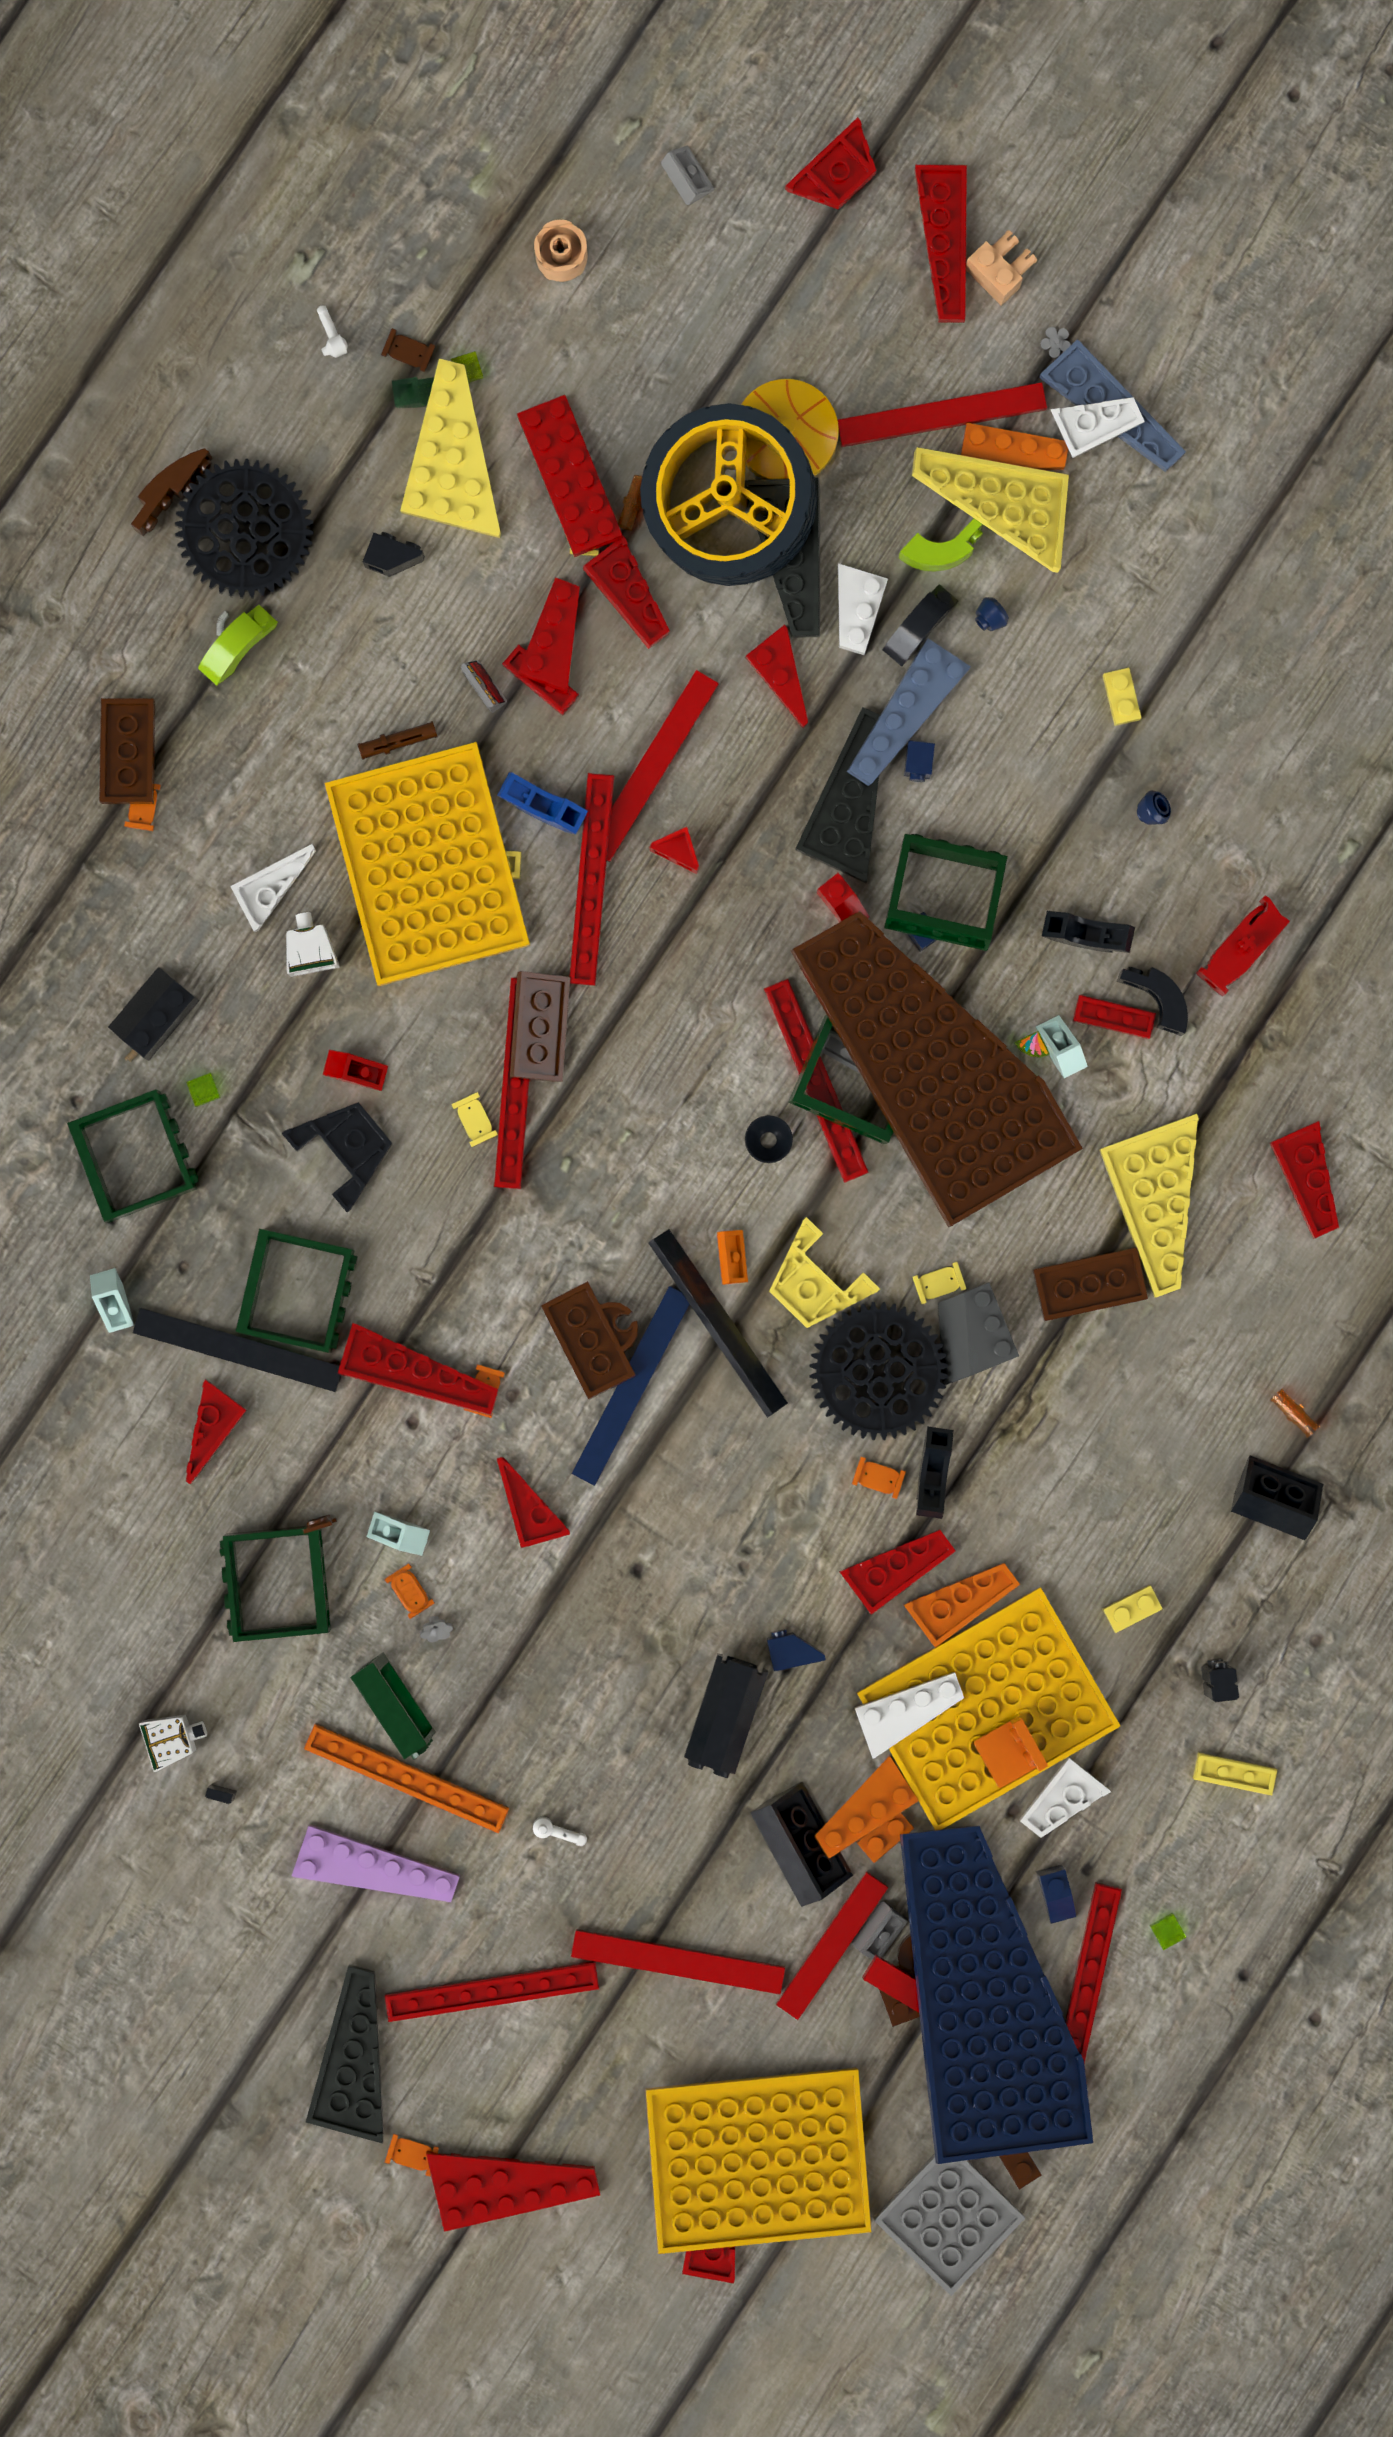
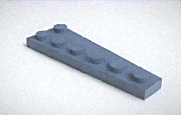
M1078 339L1039 376L1042 381L1076 406L1133 397ZM1135 399L1145 423L1117 437L1166 472L1186 451Z
M926 639L847 772L866 785H871L971 666L932 640Z

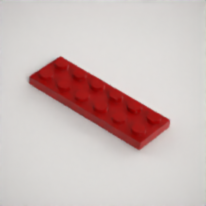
M566 395L517 413L518 420L574 557L623 539Z

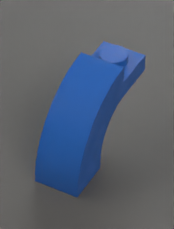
M512 772L508 773L497 795L516 806L522 812L571 834L577 833L588 812L572 801L548 793Z

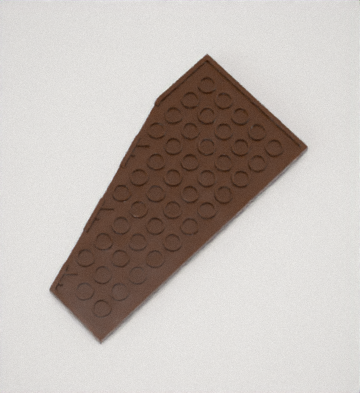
M860 911L790 950L948 1227L962 1221L1083 1149L1045 1081L1008 1050L1007 1046L978 1019L976 1020L948 995L945 992L946 990L917 963L912 962Z

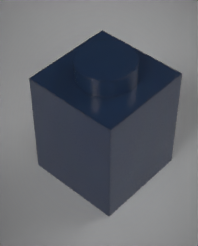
M908 741L904 776L909 777L910 781L925 782V779H930L935 743Z

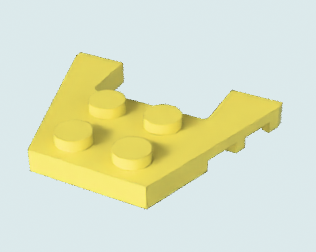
M807 1217L803 1220L769 1290L806 1328L880 1290L865 1273H862L845 1291H842L805 1255V1252L823 1233Z

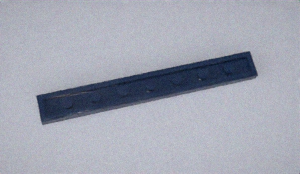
M670 1286L668 1287L629 1362L636 1376L616 1387L571 1474L594 1486L596 1485L689 1306V1302L682 1292Z

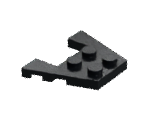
M359 1102L282 1132V1135L296 1152L300 1151L319 1135L346 1167L352 1178L332 1193V1195L347 1213L351 1211L393 1144Z

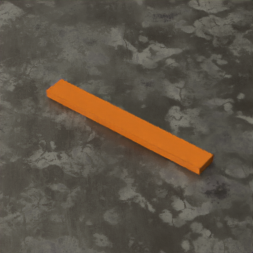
M316 1723L304 1747L309 1752L498 1834L509 1811V1807Z

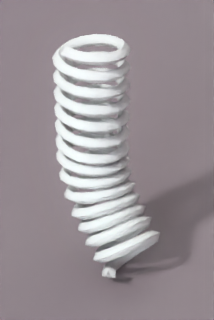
M226 611L218 618L220 621H217L219 622L217 623V636H220L224 631V623L229 617Z

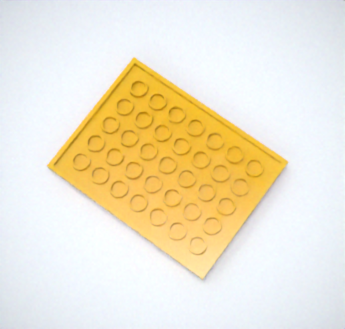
M477 742L325 783L377 986L531 946Z
M1041 1587L1036 1588L946 1640L936 1648H932L856 1692L862 1703L866 1704L955 1672L964 1698L889 1748L935 1830H942L1120 1727L1118 1720ZM1020 1716L1047 1762L1048 1767L1041 1771H1038L1036 1768L1006 1786L999 1788L976 1749L974 1740Z
M858 2068L645 2088L658 2254L871 2232Z

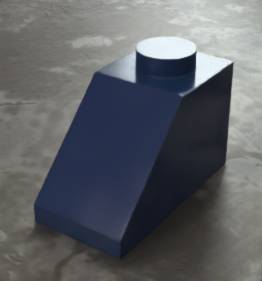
M786 1629L771 1632L772 1637L767 1638L774 1671L826 1660L825 1654L793 1632L787 1633Z
M1062 1864L1036 1871L1050 1923L1053 1924L1076 1917L1072 1892Z

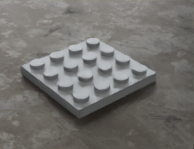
M935 2154L874 2217V2221L951 2296L1025 2219V2216L968 2160L937 2164Z

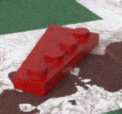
M623 536V539L614 542L583 566V570L645 646L650 649L666 637L670 630L656 601L653 600L646 580L643 579L634 555L631 554L627 546V540Z
M555 577L519 668L518 675L567 693L580 586Z
M1319 1121L1270 1142L1313 1239L1339 1228Z
M939 1529L839 1572L872 1615L956 1552V1550Z

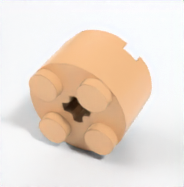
M567 220L550 221L543 226V229L535 238L536 262L538 268L547 279L564 282L572 280L583 273L588 259L586 238L582 230L573 225L572 222ZM562 248L564 252L559 253L558 249Z

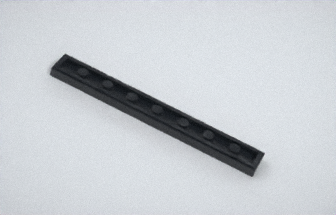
M670 1229L648 1242L766 1417L768 1418L788 1404Z
M144 1308L139 1309L133 1330L134 1334L333 1392L337 1391L341 1377L338 1374L339 1365Z

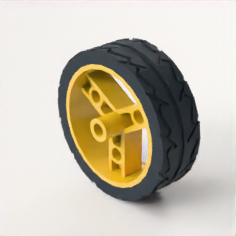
M731 403L703 407L686 414L672 424L671 428H668L654 444L645 463L647 465L643 470L640 487L641 504L650 534L662 551L687 574L707 583L724 586L755 583L772 576L786 566L804 546L812 529L811 526L814 523L817 508L815 477L807 456L792 433L772 415L750 406ZM747 438L764 443L776 451L783 459L790 480V498L786 513L745 489ZM717 439L715 479L711 484V488L670 510V493L680 466L692 452L702 445ZM729 451H737V456L734 460H725V456ZM727 469L736 470V482L732 477L725 475ZM715 498L721 507L707 512L704 509V505ZM747 499L754 503L749 513L744 512L747 507ZM695 509L700 510L699 518L689 520L691 511ZM767 511L768 517L765 521H756L759 512ZM728 514L739 518L769 537L754 549L729 556L710 555L694 549L683 541V539Z

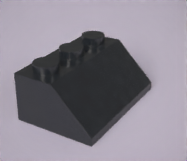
M158 967L108 1028L140 1056L149 1061L199 1000Z
M1249 1455L1234 1493L1231 1512L1306 1540L1318 1521L1324 1484Z

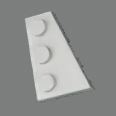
M1134 397L1050 409L1072 458L1145 423Z
M838 563L839 648L864 655L888 579Z
M1068 1757L1019 1820L1042 1838L1066 1822L1070 1817L1086 1809L1091 1803L1102 1796L1104 1797L1111 1791Z

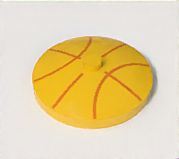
M778 379L757 387L745 398L741 405L750 406L772 415L792 433L807 456L814 476L827 466L837 446L839 428L834 408L821 391L800 380ZM747 438L746 467L763 480L789 479L787 467L776 451L762 442Z

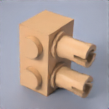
M1007 230L993 246L986 241L967 259L966 271L1001 306L1020 289L1023 280L1021 275L1037 262L1034 254L1029 255L1031 251L1025 249L1011 264L1003 258L1019 243L1015 235L1011 237L1013 233L1010 230Z

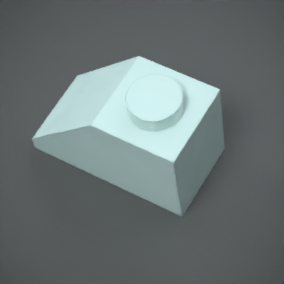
M1059 1015L1036 1026L1037 1032L1054 1065L1064 1078L1088 1067L1080 1043Z
M113 1268L90 1275L91 1295L108 1332L134 1326L125 1289L116 1269Z
M374 1512L367 1537L399 1551L422 1556L430 1530L404 1520Z

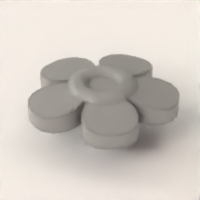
M1054 327L1048 328L1045 332L1048 338H1044L1041 341L1042 349L1047 350L1051 347L1049 355L1053 358H1057L1060 355V350L1064 352L1071 346L1070 342L1065 340L1068 338L1069 332L1064 328H1061L1058 333Z

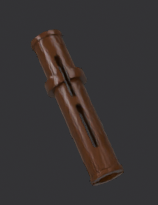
M431 721L430 723L387 736L381 734L379 735L380 738L361 744L358 743L357 745L361 758L364 760L365 758L385 753V755L391 754L390 751L431 738H437V733L433 721Z

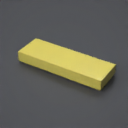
M1198 1752L1193 1779L1272 1796L1278 1769Z

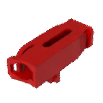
M1266 895L1259 901L1261 905L1244 917L1213 952L1205 968L1201 967L1196 972L1198 977L1222 997L1229 991L1227 987L1238 980L1290 922L1280 914L1272 900ZM1263 911V913L1260 916H1258L1255 920H1253L1251 924H1249V922L1255 915Z

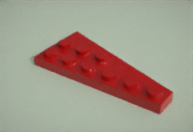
M433 2151L426 2152L444 2232L600 2196L601 2193L595 2166L564 2163L557 2165L546 2164L542 2161L525 2162L520 2161V2159L488 2156L471 2157L461 2156V2154L456 2153L449 2155L432 2153Z

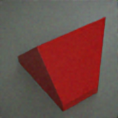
M687 827L651 843L649 847L650 852L695 874L698 873L699 864Z

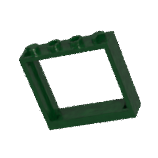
M904 834L884 928L987 951L992 939L1008 856L1001 855L996 851L978 850L970 845L960 846L951 844L943 839L933 840L924 838L919 834ZM909 852L996 871L985 928L898 910L897 907Z
M825 1015L788 1103L883 1145L887 1144L893 1134L888 1121L883 1129L804 1094L833 1026L828 1016Z
M157 1089L67 1123L104 1222H113L197 1190L195 1183L199 1182L198 1176L193 1167L189 1168L186 1160L189 1157L187 1147L184 1142L180 1144L177 1136L180 1133L178 1123L175 1118H170L167 1110L171 1108L169 1099L166 1094H161V1091ZM155 1102L185 1184L115 1211L85 1128Z
M259 1229L235 1332L332 1353V1348L337 1349L340 1333H336L338 1322L343 1323L346 1308L342 1307L344 1297H349L352 1282L348 1281L350 1271H355L358 1256L354 1255L355 1250ZM271 1240L344 1256L324 1343L251 1327Z
M307 1526L227 1533L223 1536V1540L220 1541L219 1551L220 1556L225 1557V1567H222L223 1583H227L228 1593L224 1594L225 1608L230 1609L231 1620H227V1629L229 1636L233 1638V1642L330 1632L331 1622L322 1529L304 1534L303 1529H307ZM308 1535L317 1623L244 1630L235 1542Z
M383 1652L363 1665L350 1678L403 1759L405 1760L411 1756L414 1760L427 1751L426 1749L433 1742L432 1737L436 1731Z

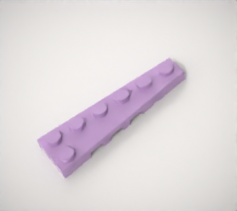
M313 1825L308 1826L292 1876L296 1878L446 1902L452 1901L460 1875Z

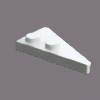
M313 844L230 886L254 932L259 931L316 852Z

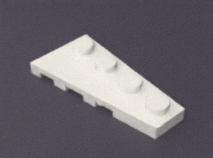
M955 1672L855 1707L873 1759L964 1698Z

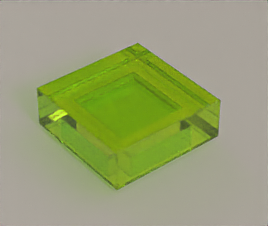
M476 351L451 358V362L465 365L468 383L484 378Z
M212 1073L186 1082L195 1107L221 1098Z
M1173 1913L1149 1925L1163 1951L1187 1938Z

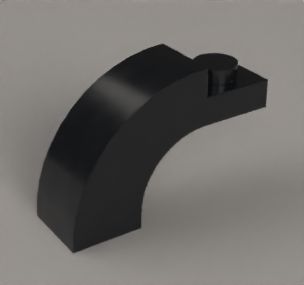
M939 584L913 609L882 650L900 666H903L916 653L934 628L957 605L959 600Z
M1047 911L1042 937L1089 950L1113 953V951L1130 953L1135 927L1127 924L1089 920L1066 912Z
M1128 967L1127 970L1122 969L1117 982L1143 990L1156 1001L1159 1008L1157 1028L1183 1036L1187 1029L1188 1011L1184 996L1176 983L1165 973L1153 967L1148 970L1146 976L1142 975V970L1134 967Z
M927 1426L917 1487L916 1515L943 1518L954 1430Z

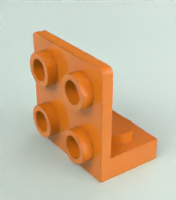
M1020 1716L974 1740L976 1749L999 1788L1006 1786L1036 1768L1038 1771H1041L1048 1767L1047 1762Z

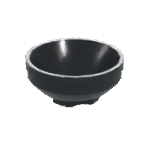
M766 1115L755 1119L748 1126L745 1133L747 1151L754 1159L762 1163L770 1164L782 1160L787 1156L792 1147L793 1136L790 1127L784 1120L776 1116ZM772 1133L776 1137L775 1146L772 1148L763 1147L760 1142L763 1134Z

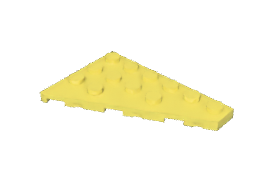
M439 359L400 511L404 514L500 538L501 531L465 365Z
M916 448L912 470L914 478L1052 572H1059L1061 569L1069 475Z
M1197 1114L1099 1149L1134 1245L1138 1250V1255L1154 1298L1181 1289L1183 1254L1188 1224V1208L1190 1205V1188L1194 1168L1197 1123L1199 1121Z

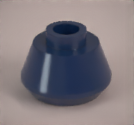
M993 597L983 598L976 610L977 617L975 621L983 631L986 629L995 631L1006 627L1008 624V614Z
M1154 790L1147 792L1137 806L1138 818L1148 825L1165 824L1171 815V807L1167 798L1162 793Z

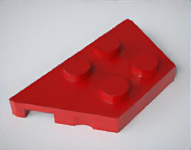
M857 117L785 185V190L839 210L876 175L875 164L869 152L867 139L865 140L861 120Z

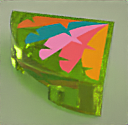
M1039 1031L1014 1042L1018 1050L1028 1056L1041 1058L1050 1055Z

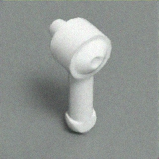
M319 306L317 312L329 338L326 346L321 349L323 355H331L337 358L346 354L348 348L346 340L340 334L338 335L326 306Z
M538 1817L533 1823L534 1834L539 1838H547L551 1835L575 1843L577 1846H583L587 1842L585 1834L555 1826L547 1817Z

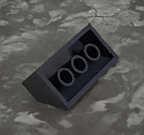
M803 1782L774 1796L750 1812L801 1907L824 1899L853 1876L842 1853L839 1852L828 1859L814 1837L825 1825V1822Z

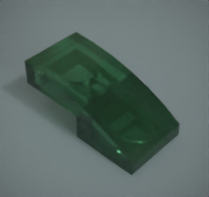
M418 377L393 380L392 388L395 407H427L434 377L419 380Z

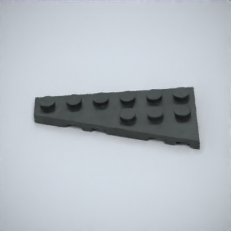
M815 478L817 508L808 538L796 556L786 566L773 574L774 582L794 638L820 637L819 478ZM789 479L745 480V489L786 513L790 498ZM747 499L749 507L751 508L754 505V503ZM759 512L756 521H765L768 517V512ZM758 531L761 543L769 538Z
M862 707L795 850L867 883L879 776L868 786L849 774L847 770L880 715Z
M349 1964L306 2123L383 2144L375 1971Z

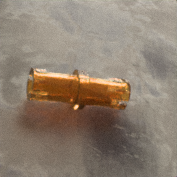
M639 475L633 476L628 494L622 501L624 506L618 525L620 528L632 531L638 511L642 509L640 492L642 476Z
M1283 1388L1280 1389L1277 1394L1282 1398V1401L1276 1395L1270 1401L1287 1416L1286 1419L1289 1422L1292 1421L1307 1438L1310 1437L1313 1432L1307 1426L1309 1425L1314 1431L1320 1426L1303 1410L1304 1408L1301 1404L1298 1405Z

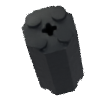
M718 1653L684 1757L688 1759V1765L703 1770V1767L706 1766L712 1768L715 1775L728 1778L730 1773H736L769 1671L763 1668L762 1673H760L757 1669L758 1665L732 1656H727L726 1660H722L723 1654Z

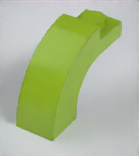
M973 518L958 536L943 543L931 542L917 533L900 551L898 558L907 565L923 571L937 572L954 568L972 555L974 548L969 542L973 545L982 536L983 532L981 529L983 524Z
M260 605L247 614L243 612L212 644L203 657L198 669L218 686L235 672L237 665L244 655L258 641L276 628L278 621Z

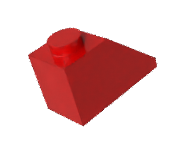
M839 872L817 889L818 896L839 922L859 911L867 918H870L855 892Z
M329 1050L323 1075L343 1082L382 1091L388 1066L350 1053Z

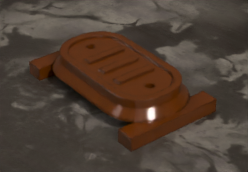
M392 328L381 356L387 357V354H389L393 359L413 367H421L420 371L425 373L436 346L430 343L428 348L419 341L403 335H396L397 330Z
M330 1515L312 1519L307 1522V1529H303V1532L305 1534L333 1525L332 1523L337 1522V1519L331 1518Z

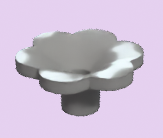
M432 1616L429 1618V1622L423 1625L420 1637L427 1639L429 1642L447 1639L453 1630V1626L451 1623H446L445 1620L439 1619L438 1616Z

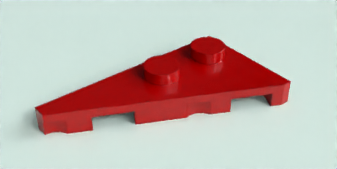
M784 624L748 653L745 658L800 726L804 728L808 724L788 629Z
M205 1379L202 1386L203 1391L197 1412V1423L193 1433L190 1460L186 1470V1482L189 1484L193 1483L247 1411L246 1408L207 1379Z
M504 1457L497 1458L520 1547L524 1548L570 1535V1530Z

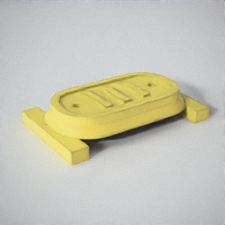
M478 1092L451 1104L453 1109L458 1108V1115L467 1135L473 1140L469 1142L471 1147L498 1135L496 1130L492 1131V1126L480 1101L477 1100L480 1097Z
M958 1262L952 1263L953 1268L945 1267L927 1273L919 1279L917 1275L912 1277L921 1304L927 1303L926 1299H934L956 1291L959 1287L961 1291L966 1289Z

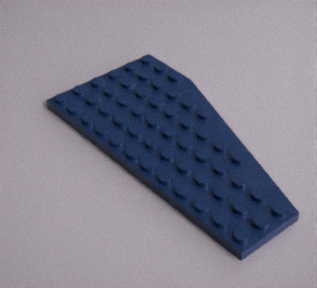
M980 1826L900 1834L936 2163L943 2164L1092 2144L1093 2134L1084 2060L1077 2050L1062 2016V2010L1046 1975H1044L1027 1937L1026 1929L1012 1898L1009 1897Z

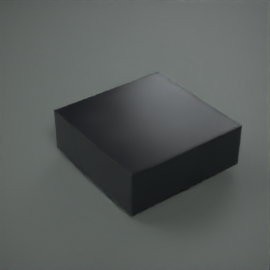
M211 1784L207 1787L205 1797L230 1804L235 1800L237 1791Z

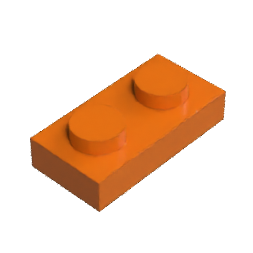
M743 1230L717 1232L722 1285L748 1282Z
M900 1813L856 1841V1843L875 1863L900 1841V1834L910 1833L914 1827Z

